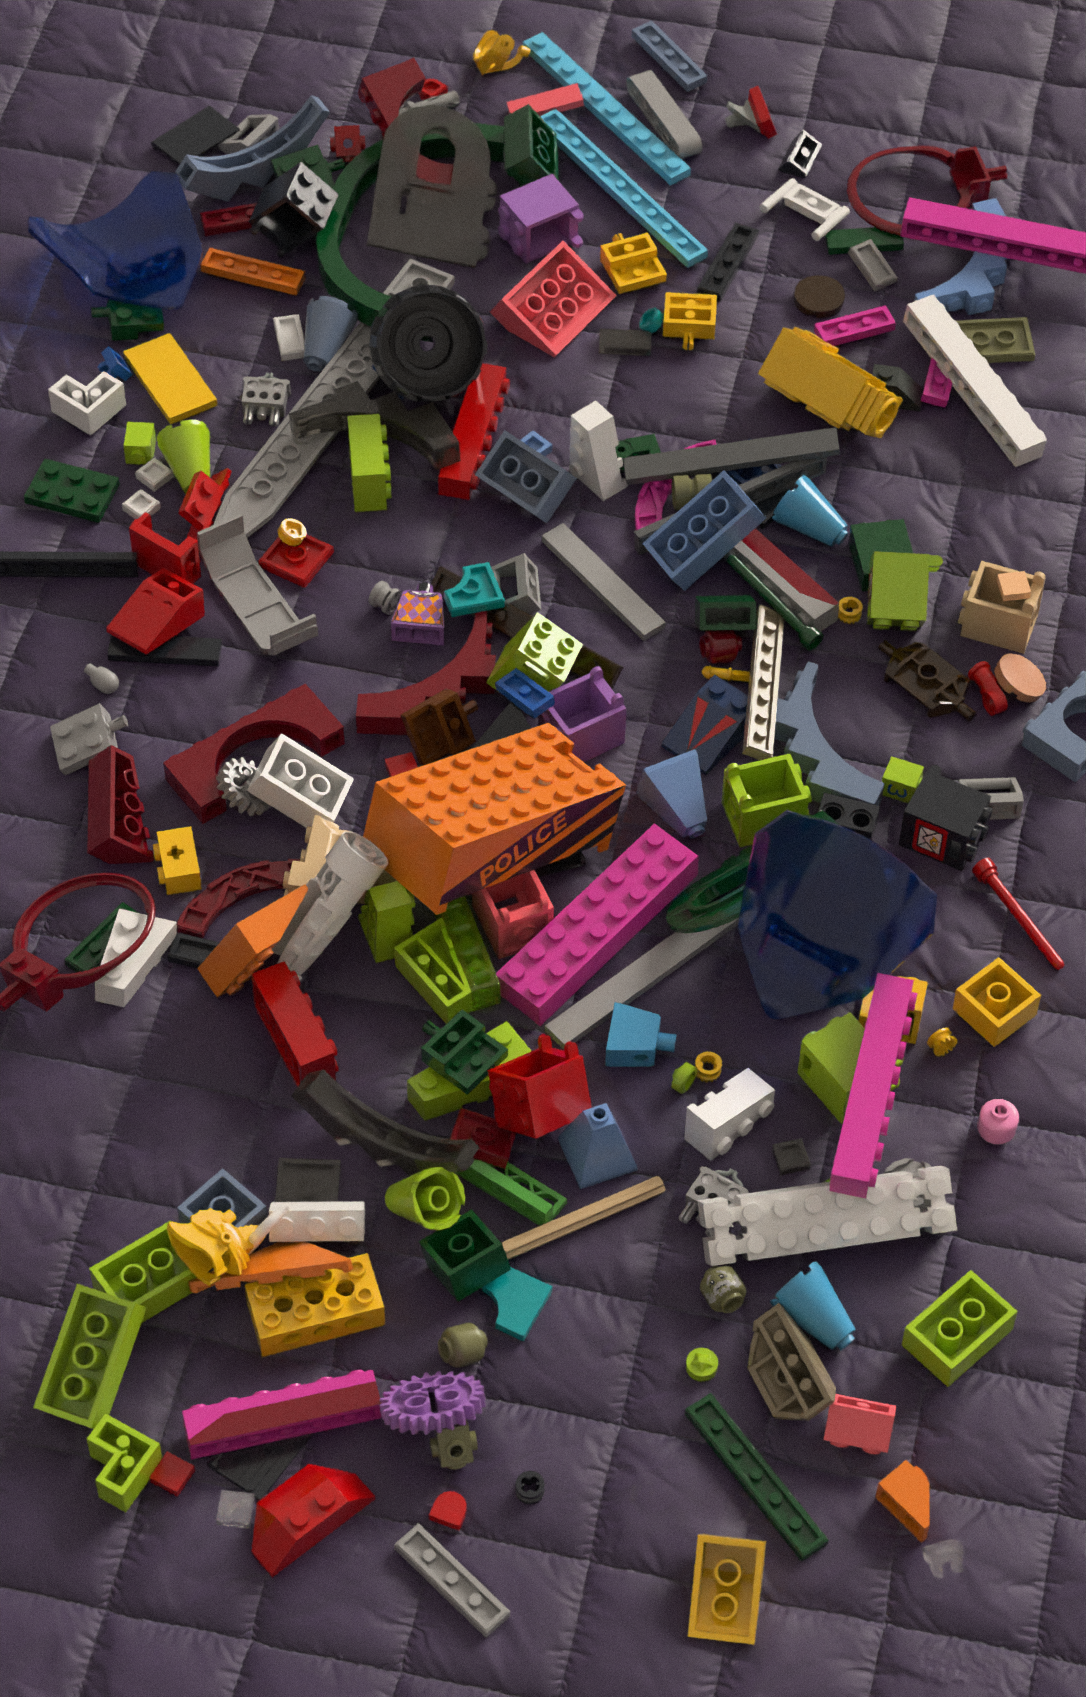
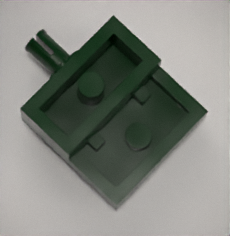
M318 144L271 160V166L276 178L302 162L332 189L335 185L332 179V172L345 168L342 158L328 163L323 157Z
M159 287L107 289L106 307H91L92 318L107 317L110 322L112 341L138 339V332L164 331Z
M463 1009L442 1029L430 1020L422 1027V1031L432 1037L421 1047L422 1062L467 1095L489 1075V1069L498 1066L508 1057V1049L486 1034L485 1025Z

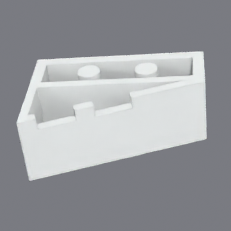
M119 909L101 965L122 954L139 938L145 928L147 915ZM155 917L152 929L142 945L123 963L95 981V1001L125 1007L143 984L147 974L161 961V956L168 947L172 946L176 936L177 922Z
M749 1068L723 1084L725 1089L717 1095L712 1091L706 1094L704 1099L707 1101L697 1107L692 1103L687 1107L684 1139L710 1161L719 1154L724 1155L731 1148L735 1139L740 1135L743 1137L748 1134L754 1122L760 1117L765 1118L774 1108L775 1089Z

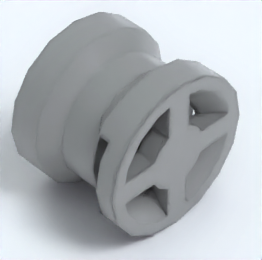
M380 581L372 589L368 601L371 606L380 607L383 613L390 615L396 610L402 592L397 588L391 589L388 583Z

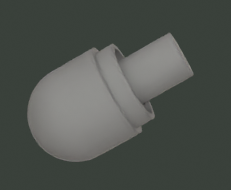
M91 663L85 667L84 673L90 676L92 685L102 693L111 694L118 689L119 679L109 669L102 666L96 668Z

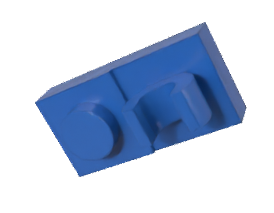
M517 668L495 682L497 691L533 719L555 705V698L551 693Z

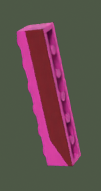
M354 1370L345 1376L336 1378L322 1377L313 1383L304 1385L294 1383L281 1390L271 1392L262 1390L254 1393L252 1396L239 1399L229 1397L220 1403L211 1405L197 1404L191 1406L188 1410H183L182 1415L184 1431L192 1460L380 1419V1404L382 1403L380 1402L373 1370Z

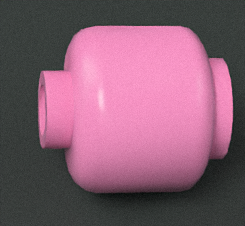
M1003 1099L990 1100L982 1106L979 1113L978 1132L989 1143H1007L1015 1136L1019 1123V1113L1016 1107L1009 1101Z

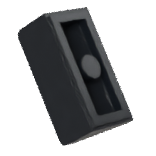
M802 130L791 142L778 170L805 178L822 144L805 130Z

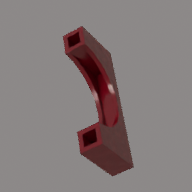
M415 58L362 78L358 95L363 104L366 103L370 110V117L373 123L378 124L383 141L391 147L395 162L403 168L409 186H413L416 191L419 204L425 207L428 214H431L480 194L485 180L474 161L462 164L435 162L416 152L404 138L399 125V110L411 96L422 91L426 79Z
M305 683L296 689H291L275 701L266 703L257 711L243 716L239 721L230 726L219 729L215 734L203 741L194 743L192 747L171 756L167 761L163 762L165 780L200 822L204 824L227 811L226 799L221 797L224 792L217 789L219 783L216 777L223 762L237 748L258 739L278 738L282 733L291 740L307 745L323 757L345 744L344 726Z

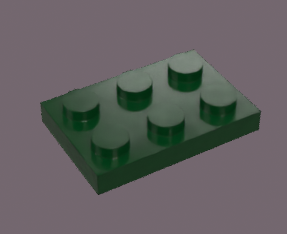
M44 458L24 495L25 504L100 523L120 485L119 477Z

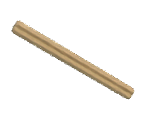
M655 1176L501 1242L507 1259L514 1258L665 1192L664 1183L659 1176Z

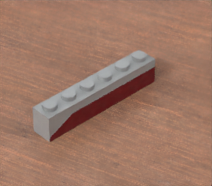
M756 528L723 556L726 561L730 555L737 556L806 626L816 627L821 632L837 621L839 602Z

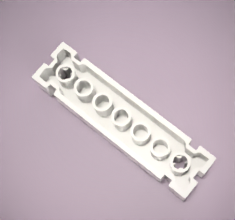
M935 1166L917 1169L918 1177H913L912 1173L906 1171L877 1175L875 1188H868L866 1199L829 1191L830 1182L734 1195L735 1203L728 1204V1200L723 1197L697 1200L700 1224L705 1228H709L710 1237L702 1238L705 1262L710 1266L736 1263V1254H742L743 1258L750 1261L921 1236L920 1228L924 1227L925 1231L932 1234L956 1231L954 1205L948 1204L945 1201V1194L952 1193L949 1168ZM918 1195L924 1199L923 1205L920 1204V1209L913 1205L914 1200L918 1201ZM735 1221L741 1225V1231H737L739 1234L736 1236L729 1232V1227H734L732 1223Z

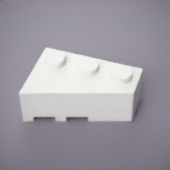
M594 401L571 415L569 470L574 477L579 478L602 501H605L628 487L626 479L621 478L620 467L624 465L622 458H617L615 447L619 445L614 418L597 401Z

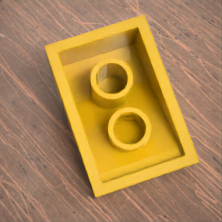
M706 1534L698 1535L688 1637L755 1645L766 1541Z

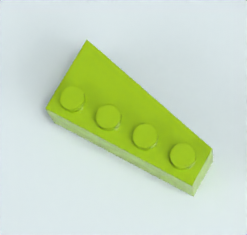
M507 1021L486 1033L508 1049V1057L499 1065L532 1051ZM430 1067L407 1080L408 1101L425 1121L462 1108V1105L474 1101L480 1103L489 1100V1096H492V1093L489 1089V1075L468 1095Z

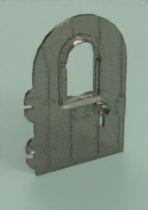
M428 105L405 111L393 120L386 130L382 143L366 246L474 269L476 268L477 261L485 259L486 255L489 254V247L481 245V243L490 244L491 237L489 231L482 226L484 212L491 211L493 206H495L496 198L488 195L496 196L498 189L494 180L489 178L490 151L487 141L480 129L469 118L446 107ZM429 133L448 137L455 147L451 185L427 182L424 179L415 178L421 139ZM402 196L408 198L405 205V215L399 213Z

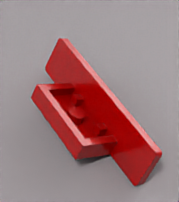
M229 468L218 472L211 478L202 470L194 474L178 512L179 515L191 524L187 537L190 536L197 540V532L213 525L212 519L215 512L221 506L220 500L223 492L229 486L228 480L232 473Z

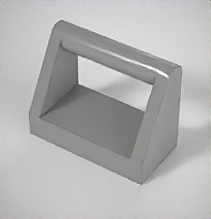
M271 114L249 115L237 126L240 131L218 144V148L224 153L231 154L251 147L279 130L278 118ZM250 127L254 128L244 140H238Z
M525 553L491 567L500 590V577H517L518 595L506 599V602L527 614L541 610L538 568Z
M1016 777L958 780V783L975 790L1010 789V793H987L991 796L989 808L993 809L990 820L1018 819L1021 817L1024 800Z

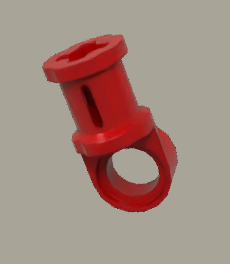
M981 661L969 670L968 678L974 681L981 689L980 694L982 695L983 706L987 713L993 716L1007 710V699L1001 690L1002 687L998 683L997 678L990 670L991 665L986 661Z

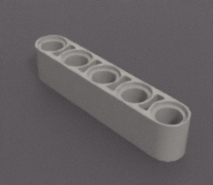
M651 70L627 77L626 85L630 96L666 146L680 159L701 153L703 148L700 136Z

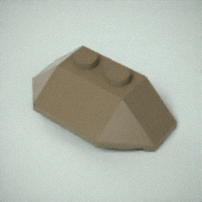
M780 1303L756 1319L753 1323L754 1335L748 1361V1370L774 1418L810 1421L835 1402L836 1387L809 1338Z

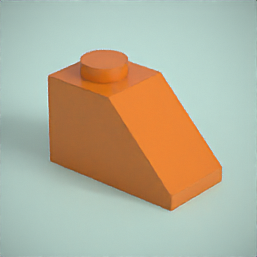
M905 1460L878 1483L875 1498L922 1543L927 1538L930 1525L929 1481L922 1469L917 1466L913 1467Z

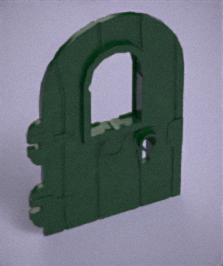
M823 810L815 815L810 814L795 820L794 825L788 824L780 829L774 838L759 846H750L741 850L737 857L733 855L727 858L720 868L689 886L672 902L667 910L666 920L671 929L681 933L702 932L730 923L786 891L792 890L810 880L818 873L863 849V846ZM756 875L760 876L721 899L707 904L715 897L726 893Z

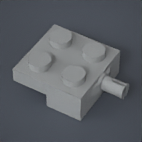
M99 703L50 726L60 771L64 775H68L89 765V760L108 746L113 745L118 748L114 732L129 726L126 717L122 715L111 721L110 714Z

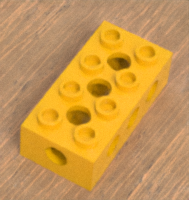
M368 1253L349 1258L353 1266L351 1272L344 1273L342 1270L335 1268L325 1270L326 1275L302 1279L301 1276L288 1277L285 1275L282 1276L283 1281L259 1284L257 1281L245 1284L247 1305L262 1357L384 1326V1304Z

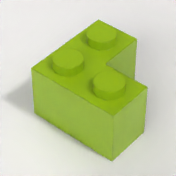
M105 1413L87 1438L90 1457L106 1465L95 1480L98 1496L120 1510L127 1512L150 1480V1475L162 1459L160 1443Z

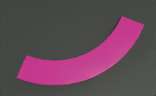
M714 439L689 446L685 449L717 445ZM672 479L643 484L635 509V531L662 519L664 505L672 493Z

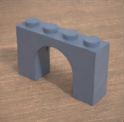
M1082 671L1077 676L1074 684L1070 687H1065L1052 704L1047 703L1040 715L1035 720L1030 719L1022 731L1024 733L1023 747L1074 782L1078 781L1086 773V741L1071 732L1064 720L1073 714L1086 712V671Z

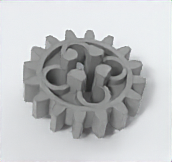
M243 757L238 761L232 758L219 770L220 773L216 779L220 783L217 789L224 791L221 797L231 801L229 804L231 808L236 805L241 814L247 810L249 816H253L255 813L260 816L271 806L247 791L257 768L253 760L247 764Z

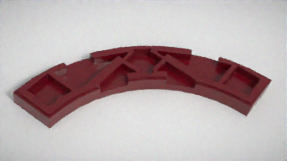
M300 859L276 862L264 860L236 868L208 884L202 893L189 902L177 921L176 932L204 938L207 930L216 918L236 902L259 892L283 889L285 871L290 872L292 861H300Z

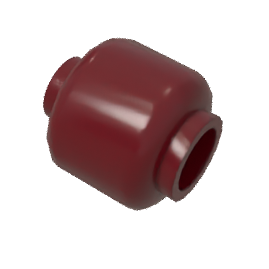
M706 630L704 636H701L699 640L701 656L706 658L711 664L733 662L738 652L742 650V639L740 635H736L734 630Z

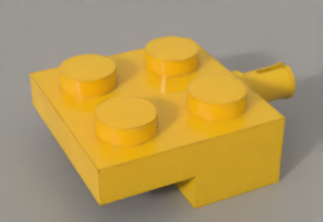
M618 233V236L615 234L612 237L613 242L601 245L600 261L619 294L666 282L667 273L657 258V248L648 233L626 239L623 238L621 233Z
M665 292L663 337L683 338V349L687 350L688 343L689 350L694 348V338L715 339L717 295Z

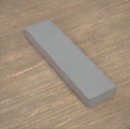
M419 1523L394 1544L395 1550L484 1637L487 1638L510 1617V1611Z

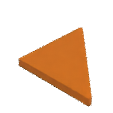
M305 1241L277 1242L248 1255L250 1260L246 1262L247 1268L246 1270H241L242 1274L240 1276L225 1273L220 1276V1281L210 1286L198 1278L188 1281L190 1292L199 1293L214 1285L217 1290L241 1287V1281L247 1283L258 1281L259 1284L283 1281L282 1276L285 1275L288 1277L301 1276L302 1279L326 1275L325 1270L335 1268L346 1273L351 1272L353 1266L351 1259Z

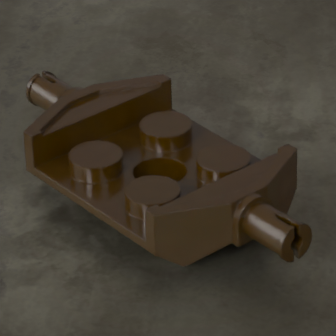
M887 640L880 643L878 649L890 658L885 671L884 681L888 683L892 679L928 708V717L933 718L952 713L953 711L960 713L968 721H971L976 716L977 712L964 703L970 679L926 644L914 642L904 648L899 647L896 649ZM932 672L935 676L925 677L921 673Z

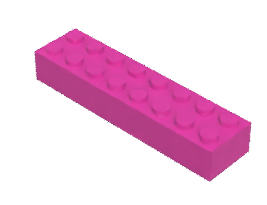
M654 823L495 974L497 993L541 1026L698 875V855Z

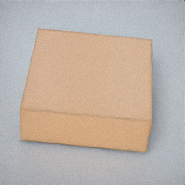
M1025 571L997 575V584L1003 601L1030 598L1031 590Z

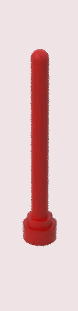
M987 857L977 862L972 868V873L977 880L984 884H989L1053 968L1061 970L1064 967L1063 960L997 877V866L991 858Z

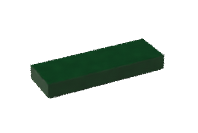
M875 227L830 230L825 235L828 255L846 254L851 247L870 239L879 251L904 249L903 237L887 233Z
M122 902L64 959L65 965L76 973L100 966L119 909L139 912Z

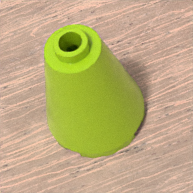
M198 420L180 421L181 426L172 428V424L168 425L157 436L158 447L185 494L195 473L202 470L210 477V431L204 422Z
M431 1167L392 1184L386 1191L385 1203L387 1208L396 1215L430 1230H442L450 1228L458 1221L461 1216L459 1214L461 1205L465 1203L463 1185L456 1174L442 1167Z

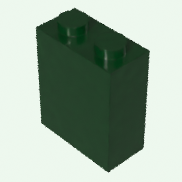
M904 519L850 525L848 543L862 592L869 589L870 558L874 551L913 553Z
M750 595L695 596V624L699 630H756V601Z

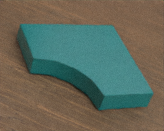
M489 562L462 567L461 582L454 588L444 591V600L451 617L505 607V599Z
M512 1267L505 1274L483 1286L482 1291L492 1297L498 1307L495 1328L524 1342L553 1292V1286Z

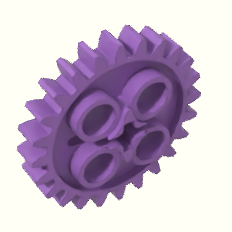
M437 1371L433 1376L424 1373L422 1378L411 1376L412 1381L401 1380L400 1386H390L391 1391L384 1392V1398H380L382 1403L380 1404V1411L384 1424L390 1425L391 1430L399 1428L400 1433L411 1430L412 1435L419 1431H424V1434L428 1435L431 1430L441 1433L442 1428L446 1427L454 1430L455 1424L466 1425V1419L475 1420V1414L482 1413V1407L486 1406L484 1387L481 1385L480 1380L474 1381V1376L465 1378V1373L463 1372L454 1376L453 1371L448 1372L446 1375H441V1372ZM429 1392L434 1394L437 1413H432Z

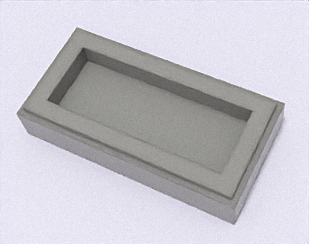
M871 239L849 249L848 254L874 292L896 283L898 277Z

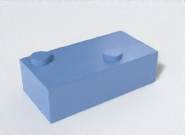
M723 471L642 544L669 577L685 591L763 522L766 517L740 486Z

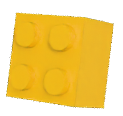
M998 957L956 989L952 1009L995 1047L1037 1015L1041 994Z

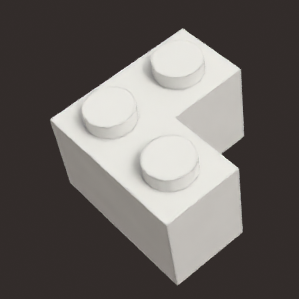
M104 371L87 386L65 375L48 389L51 411L89 435L95 433L126 406L124 383Z

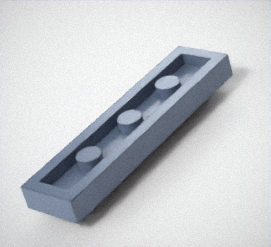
M653 21L632 29V38L687 92L707 83L708 75Z

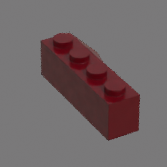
M113 745L108 746L89 760L87 853L109 864L152 862L155 860L153 850H148L146 841L150 838L148 827H143L141 814L145 812L144 806L136 793L140 787L134 758Z

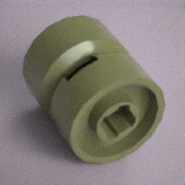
M698 474L692 480L688 475L672 476L674 510H680L712 481L711 474Z

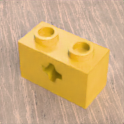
M191 826L157 832L158 843L153 844L155 861H161L162 867H157L159 884H165L167 895L202 890Z

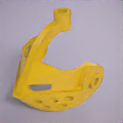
M489 30L477 44L473 60L483 76L486 73L507 70L516 66L522 57L527 58L529 56L530 49L520 45L515 57L506 62L514 48L513 38L506 34L500 36L498 32Z

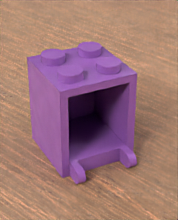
M553 174L500 195V207L498 208L500 215L499 234L503 240H506L512 246L513 252L520 256L525 263L548 255L562 241L568 246L572 244L575 248L582 247L583 240L578 235V222L583 221V213L579 209V204Z
M599 666L594 667L589 674L549 691L555 698V705L538 716V726L550 723L556 727L558 731L574 743L572 753L580 760L585 762L625 743L626 707L624 706V698L620 693H614L604 680L603 671Z

